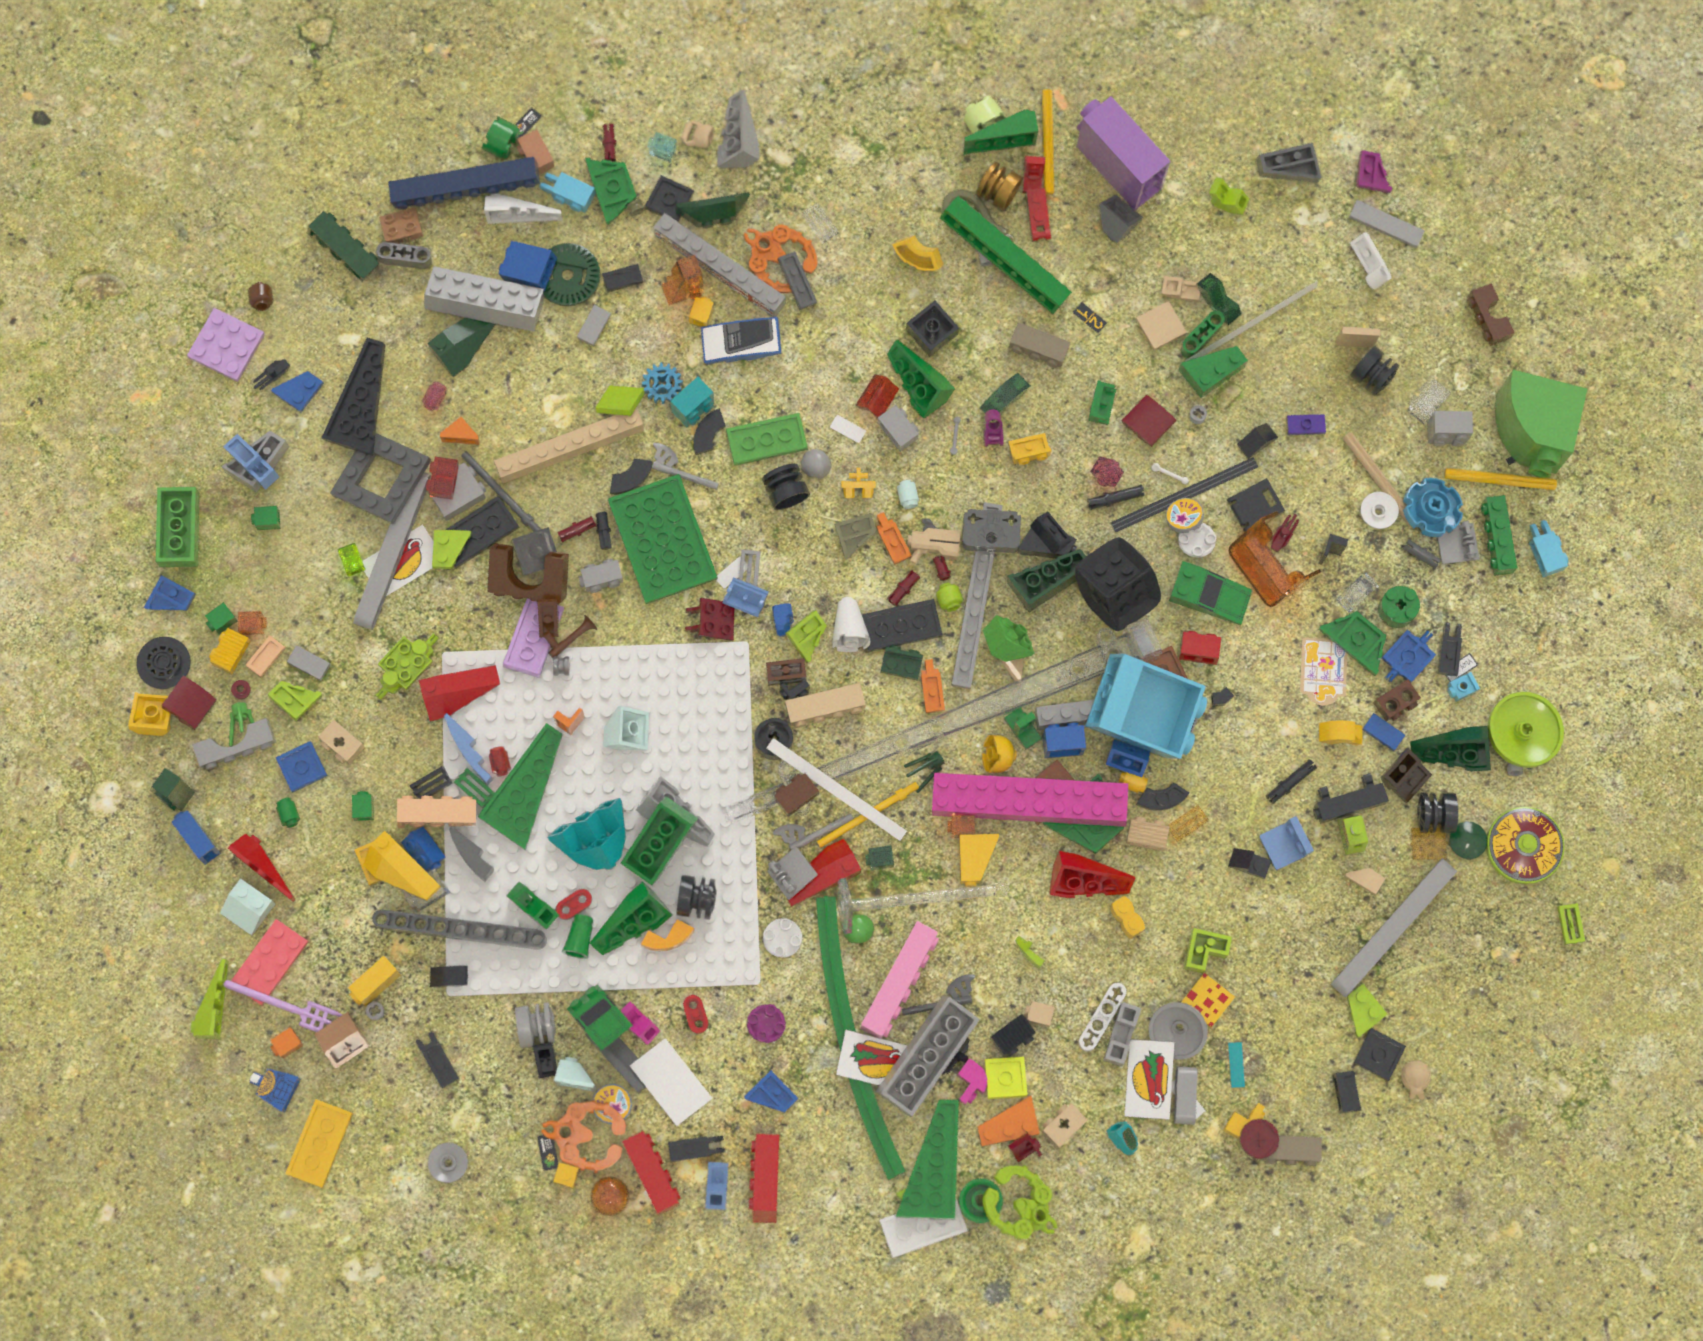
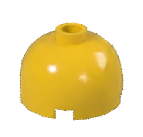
M988 735L983 744V747H986V754L982 753L985 771L989 773H1003L1007 771L1017 757V752L1012 742L1005 736Z

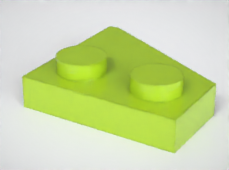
M434 530L432 568L452 569L457 557L462 553L464 545L471 537V531Z
M813 610L785 633L806 663L811 661L812 653L815 647L818 646L820 636L824 633L827 626L816 610Z
M281 681L268 693V697L297 721L322 697V693Z
M1364 984L1347 996L1357 1038L1388 1015Z

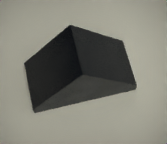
M1268 423L1255 427L1237 443V446L1247 459H1250L1278 439V436Z
M554 1044L533 1045L539 1079L555 1076L557 1061Z

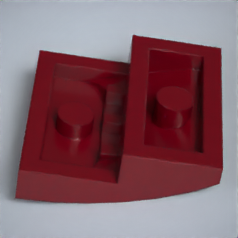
M1146 394L1121 421L1123 425L1135 432L1140 440L1152 447L1176 422V419L1164 407Z
M183 676L163 702L162 709L178 717L181 723L196 730L217 699L201 686Z

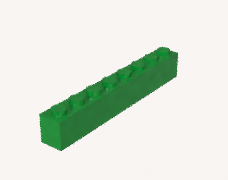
M959 196L950 203L940 216L944 223L1052 314L1061 307L1072 293L1066 285L1059 282L1050 272L1046 271L1036 260H1033L1022 248H1019L1008 236L1000 232L995 225L987 221L981 213L974 210Z

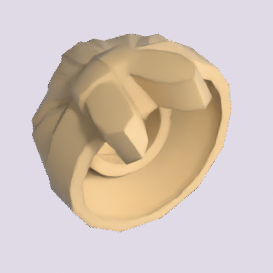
M1410 1061L1402 1069V1083L1410 1090L1409 1098L1411 1100L1416 1095H1418L1419 1099L1423 1100V1090L1430 1083V1069L1422 1061Z

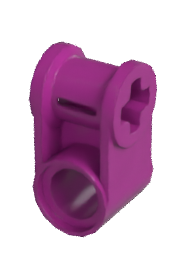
M994 409L987 411L984 415V447L995 444L1004 446L1001 415L999 411Z

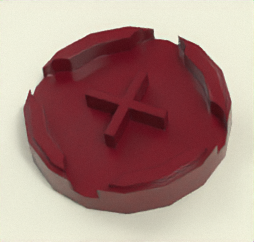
M1251 1120L1244 1125L1240 1132L1241 1148L1252 1158H1268L1275 1153L1279 1146L1278 1130L1267 1120Z

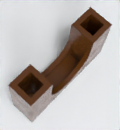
M495 543L489 549L487 592L494 593L495 596L509 595L514 599L529 598L533 602H538V599H557V604L562 603L567 598L569 554L550 551L545 556L542 583L528 585L520 581L514 573V546Z

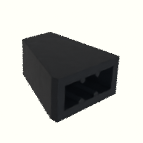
M1030 528L1017 553L1020 555L1057 559L1059 556L1075 551L1077 549L1075 545L1077 539L1067 534L1072 541L1053 554L1034 530Z

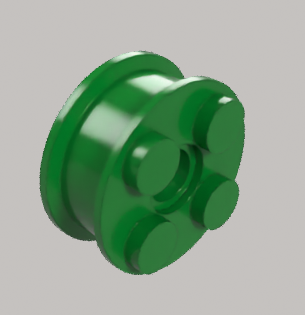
M984 1178L974 1179L968 1182L961 1190L958 1200L959 1208L964 1217L969 1221L979 1224L990 1222L984 1207L978 1206L975 1202L976 1197L979 1195L983 1196L987 1188L994 1189L999 1193V1200L995 1208L997 1213H1000L1003 1206V1195L1000 1188L991 1180Z

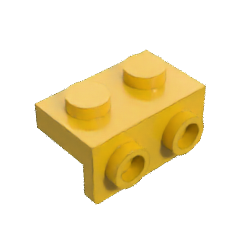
M1045 433L1008 442L1013 464L1026 465L1031 460L1036 459L1037 461H1043L1051 455V448L1048 446Z

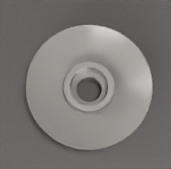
M442 1143L436 1146L428 1158L430 1173L435 1179L444 1183L459 1180L465 1174L468 1167V1158L465 1151L454 1143ZM446 1160H452V1165L446 1167Z

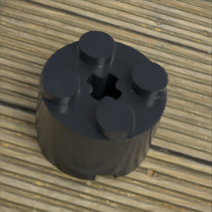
M769 718L761 722L755 730V747L764 758L780 760V757L767 749L771 742L770 738L777 736L778 742L791 750L793 746V733L790 726L784 720Z

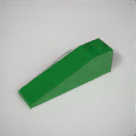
M895 340L887 356L896 374H899L901 377L902 387L904 390H907L911 398L909 400L911 406L922 418H926L948 401L955 388L940 372L902 342Z
M642 881L624 898L590 941V945L601 955H604L623 946L625 941L633 937L635 939L641 937V933L650 929L653 931L659 928L673 915L656 893Z

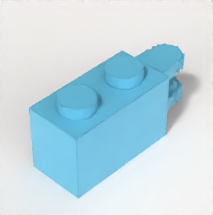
M562 172L559 177L546 173L545 178L554 183V186L541 183L539 187L552 194V198L557 203H565L576 212L582 211L586 213L595 196V188Z
M1543 520L1541 521L1543 535H1540L1535 524L1530 525L1533 539L1529 542V545L1542 576L1546 577L1565 570L1569 561L1566 553H1563L1560 547L1561 540L1559 536L1555 535L1554 531L1551 532L1547 521Z

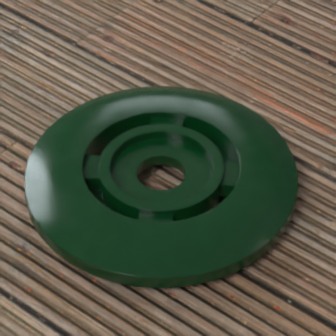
M563 243L551 247L549 250H552L557 260L553 270V279L549 278L544 291V297L550 302L561 306H574L585 302L595 293L600 282V267L597 259L588 249L578 244ZM565 270L573 272L574 275L570 280L562 277V273ZM586 270L585 282L583 285H580L583 279L582 271Z

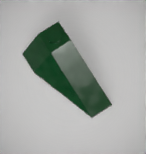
M465 317L429 341V349L454 378L468 367L471 359L478 352L481 344L496 324Z
M1488 726L1466 727L1410 741L1411 751L1422 762L1432 764L1437 762L1447 764V767H1462L1466 771L1471 772L1491 770Z

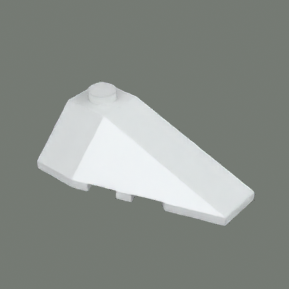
M500 194L485 196L484 211L488 224L562 221L561 210Z

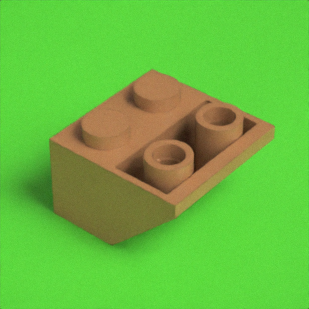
M348 1011L314 1034L335 1069L369 1047V1042Z

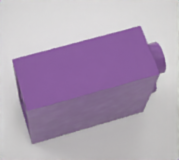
M1112 96L1102 104L1097 99L1088 103L1080 113L1083 120L1077 126V130L1080 133L1076 147L1121 197L1136 210L1163 188L1171 161Z

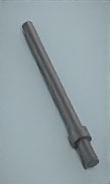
M467 451L461 455L521 518V522L526 527L529 526L533 532L541 530L534 522V518L529 513L527 514Z

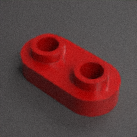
M579 889L561 900L556 906V912L559 914L558 917L562 920H569L587 909L592 903L590 892L586 889ZM582 896L586 898L584 903L579 902V898ZM568 907L570 909L569 913L564 914L562 912L563 908Z
M689 995L683 1002L689 1028L695 1034H702L708 1029L709 1025L703 1002L699 996ZM695 1002L697 1007L691 1009L689 1007L690 1003ZM697 1021H701L703 1023L700 1028H697L695 1026V1023Z

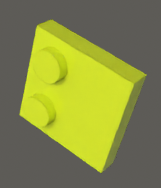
M1024 1057L985 1059L988 1099L1027 1097Z

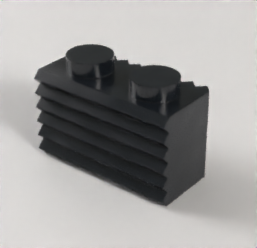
M1021 1014L993 1034L990 1040L1003 1057L1006 1055L1011 1057L1019 1051L1018 1046L1021 1044L1026 1046L1032 1042L1036 1032L1024 1015Z

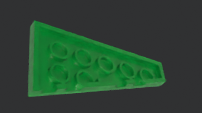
M548 723L545 724L478 815L479 819L525 851L563 736L561 732Z

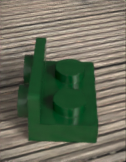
M890 645V647L885 648L880 673L918 681L923 655L917 650L909 649V651L901 650V647Z

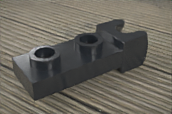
M430 1032L429 1037L431 1040L428 1045H424L419 1039L415 1042L443 1089L459 1080V1077L435 1034Z

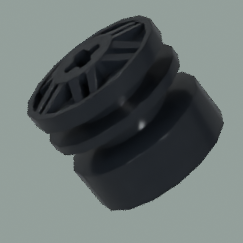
M1377 346L1370 349L1350 374L1358 383L1363 382L1367 378L1369 380L1365 387L1367 390L1374 384L1375 387L1371 392L1374 396L1389 385L1400 367L1399 364L1395 363L1389 368L1388 366L1392 362L1391 358L1384 363L1381 362L1385 353Z
M796 463L775 468L762 477V482L766 485V492H772L769 499L774 510L793 507L810 496L806 483L800 481L803 476L799 472L800 468Z
M1426 792L1420 793L1417 805V820L1421 833H1427L1428 830L1431 833H1435L1437 825H1439L1441 833L1456 832L1458 826V801L1455 793H1441L1438 801L1434 792H1431L1429 796Z
M682 875L676 915L690 917L692 909H696L697 918L700 919L702 910H705V919L710 920L715 908L717 894L715 879H710L709 887H705L706 878H702L700 886H696L695 876Z

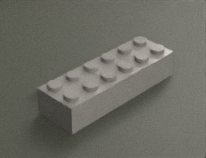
M435 266L424 294V306L427 310L534 332L544 302V289Z
M943 995L880 1084L876 1093L904 1114L913 1116L980 1019L950 996Z

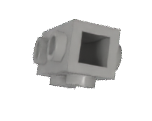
M613 559L605 560L602 564L596 566L595 564L586 565L584 569H581L582 576H578L581 587H585L586 592L590 591L591 593L599 592L602 590L601 588L608 586L609 588H615L620 583H623L618 560L614 561Z

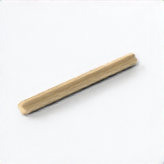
M1350 432L1345 435L1343 440L1382 492L1389 494L1395 499L1399 514L1407 525L1411 526L1403 513V509L1407 506L1406 503L1403 502V499L1354 434Z

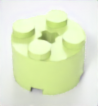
M986 96L982 101L977 104H970L965 109L967 113L964 116V122L973 134L1005 119L1006 116L991 96Z

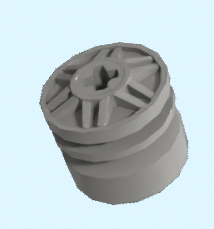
M549 1002L544 1003V1012H541L540 1005L536 1004L534 1014H531L528 1005L515 1007L517 1032L521 1048L533 1047L535 1037H539L541 1044H545L544 1036H548L549 1043H555V1019Z

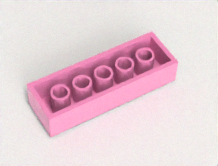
M918 921L916 922L864 1018L861 1030L876 1038L882 1039L883 1036L887 1038L893 1026L890 1024L892 1019L897 1020L901 1012V1002L906 1003L911 990L909 987L911 984L915 986L921 974L918 972L920 967L924 969L930 956L927 955L929 950L933 952L938 943L937 931Z

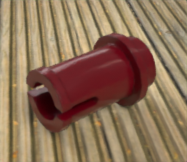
M941 555V558L939 556L933 558V562L938 573L937 578L940 581H945L951 578V571L948 570L945 557Z

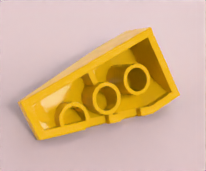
M384 831L370 844L363 866L376 879L403 889L426 901L441 888L387 832Z

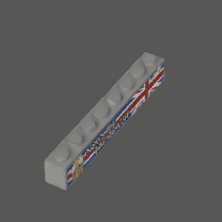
M664 213L653 227L656 237L770 316L776 317L785 306L786 297L667 214Z

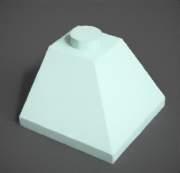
M618 706L604 727L603 747L616 750H648L649 712Z
M565 1057V1060L560 1059L554 1079L557 1085L596 1092L594 1083L581 1064L577 1063V1059Z

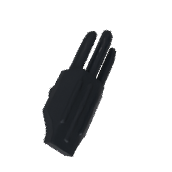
M285 359L274 361L253 381V383H256L266 375L253 388L257 389L260 387L259 390L264 389L271 382L276 381L285 374L290 364Z
M968 1037L942 1075L945 1073L949 1074L957 1062L962 1061L966 1063L969 1057L965 1055L969 1047L970 1039Z

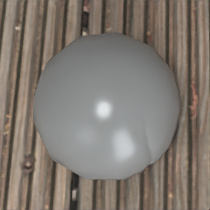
M812 449L803 455L801 468L809 477L821 479L829 474L831 460L825 452Z

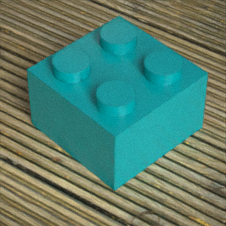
M698 376L670 401L671 412L686 428L689 425L693 426L700 420V416L704 412L708 413L714 407V392Z

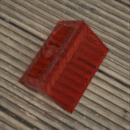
M874 374L856 406L859 409L870 411L878 419L879 416L886 412L899 388L886 376Z

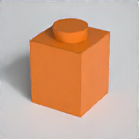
M291 1027L270 1040L273 1044L270 1046L276 1057L280 1055L283 1059L304 1046Z

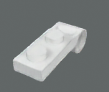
M1368 233L1361 234L1350 243L1368 274L1366 281L1372 289L1376 290L1391 279V274Z

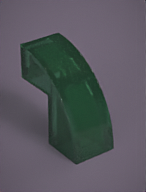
M1209 273L1197 283V287L1209 307L1213 311H1220L1224 315L1225 324L1230 325L1242 315L1239 304L1227 296L1223 282L1212 273Z
M1016 373L1004 382L981 405L980 409L984 414L994 409L1002 415L1010 404L1022 398L1031 385L1019 373Z

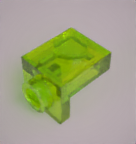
M355 543L337 549L348 577L366 570Z

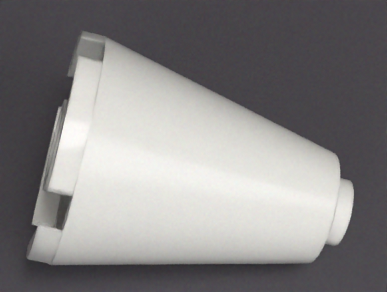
M844 597L838 602L832 647H837V651L857 652L859 647L863 646V649L870 645V637L857 601L851 597Z

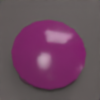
M773 1004L757 1006L747 1018L749 1034L753 1039L761 1043L775 1042L785 1031L786 1021L784 1015Z

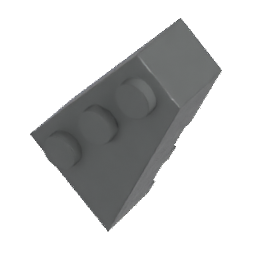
M1313 143L1259 154L1256 158L1260 177L1318 183L1322 179Z

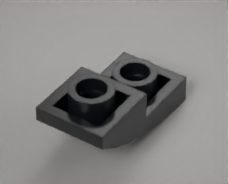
M468 966L430 968V987L467 986Z

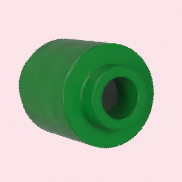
M291 798L277 801L276 810L282 826H287V828L296 826L298 821H300V816L295 802Z

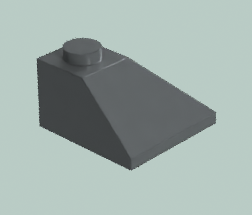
M1117 194L1099 205L1103 232L1107 234L1110 240L1116 243L1125 239L1143 219L1138 212Z

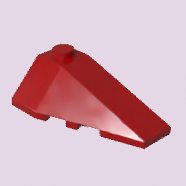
M496 665L419 680L430 722L445 718L444 715L446 713L449 716L453 715L457 710L469 705L476 698L483 696L501 684Z
M245 833L229 845L227 849L292 902L296 900L266 851L260 845L262 841L252 834L250 837Z
M845 839L827 846L810 862L818 876L788 900L792 907L861 874V868Z

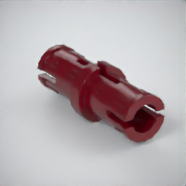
M609 123V129L607 124L603 125L604 140H602V146H604V160L610 161L611 159L612 162H615V146L617 145L614 136L615 125Z
M592 516L578 523L573 522V525L557 533L563 543L577 535L579 537L582 535L581 533L597 526Z
M911 570L906 578L897 584V588L890 594L887 600L896 607L902 598L911 592V588L917 583L920 576Z

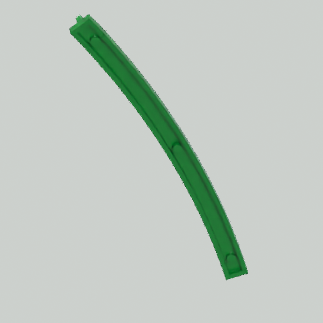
M824 896L816 898L818 931L827 995L841 1052L845 1031L856 1032L843 971L836 897ZM848 1078L864 1126L887 1179L890 1180L905 1173L906 1170L888 1132L871 1083Z

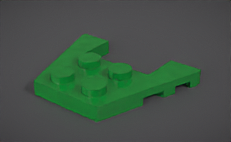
M1098 773L1090 781L1103 782V779L1101 775ZM1043 822V825L1094 854L1099 852L1124 830L1123 826L1068 825V823Z

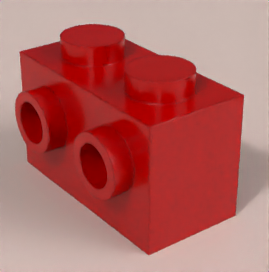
M1196 631L1183 632L1179 660L1217 665L1221 637L1211 633L1206 635L1198 634Z

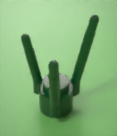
M938 751L932 754L928 753L904 765L907 768L925 761L924 764L906 775L907 778L926 767L929 770L934 769L919 786V789L916 790L917 793L934 777V773L942 770L941 766L945 762Z

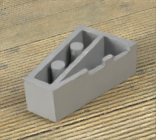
M272 431L267 432L251 444V447L273 469L289 448L286 440ZM235 459L222 466L226 474L257 493L261 485Z

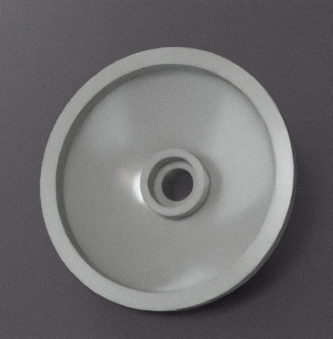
M1172 1002L1161 1006L1153 1014L1149 1023V1036L1151 1041L1174 1042L1173 1059L1181 1060L1191 1058L1202 1050L1207 1040L1208 1028L1204 1017L1196 1008L1186 1003ZM1182 1024L1184 1028L1180 1029L1177 1025Z

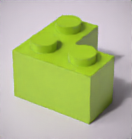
M1194 928L1190 934L1183 969L1203 973L1206 969L1208 955L1226 959L1229 955L1232 937Z

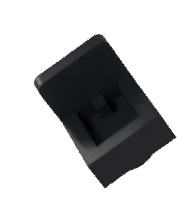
M804 680L789 690L782 682L779 693L785 700L807 696L810 685Z

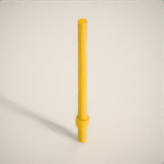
M914 782L904 789H898L894 795L873 808L881 812L897 801H903L907 798V795L919 789L918 784ZM861 814L816 842L821 848L868 820V818Z

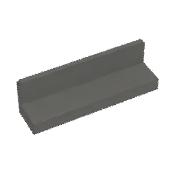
M585 1034L638 1094L646 1088L630 1067L639 1058L619 1037L601 1051L591 1038Z

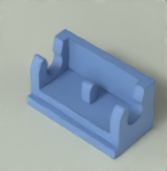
M733 577L726 591L727 594L723 603L758 617L765 605L768 591Z

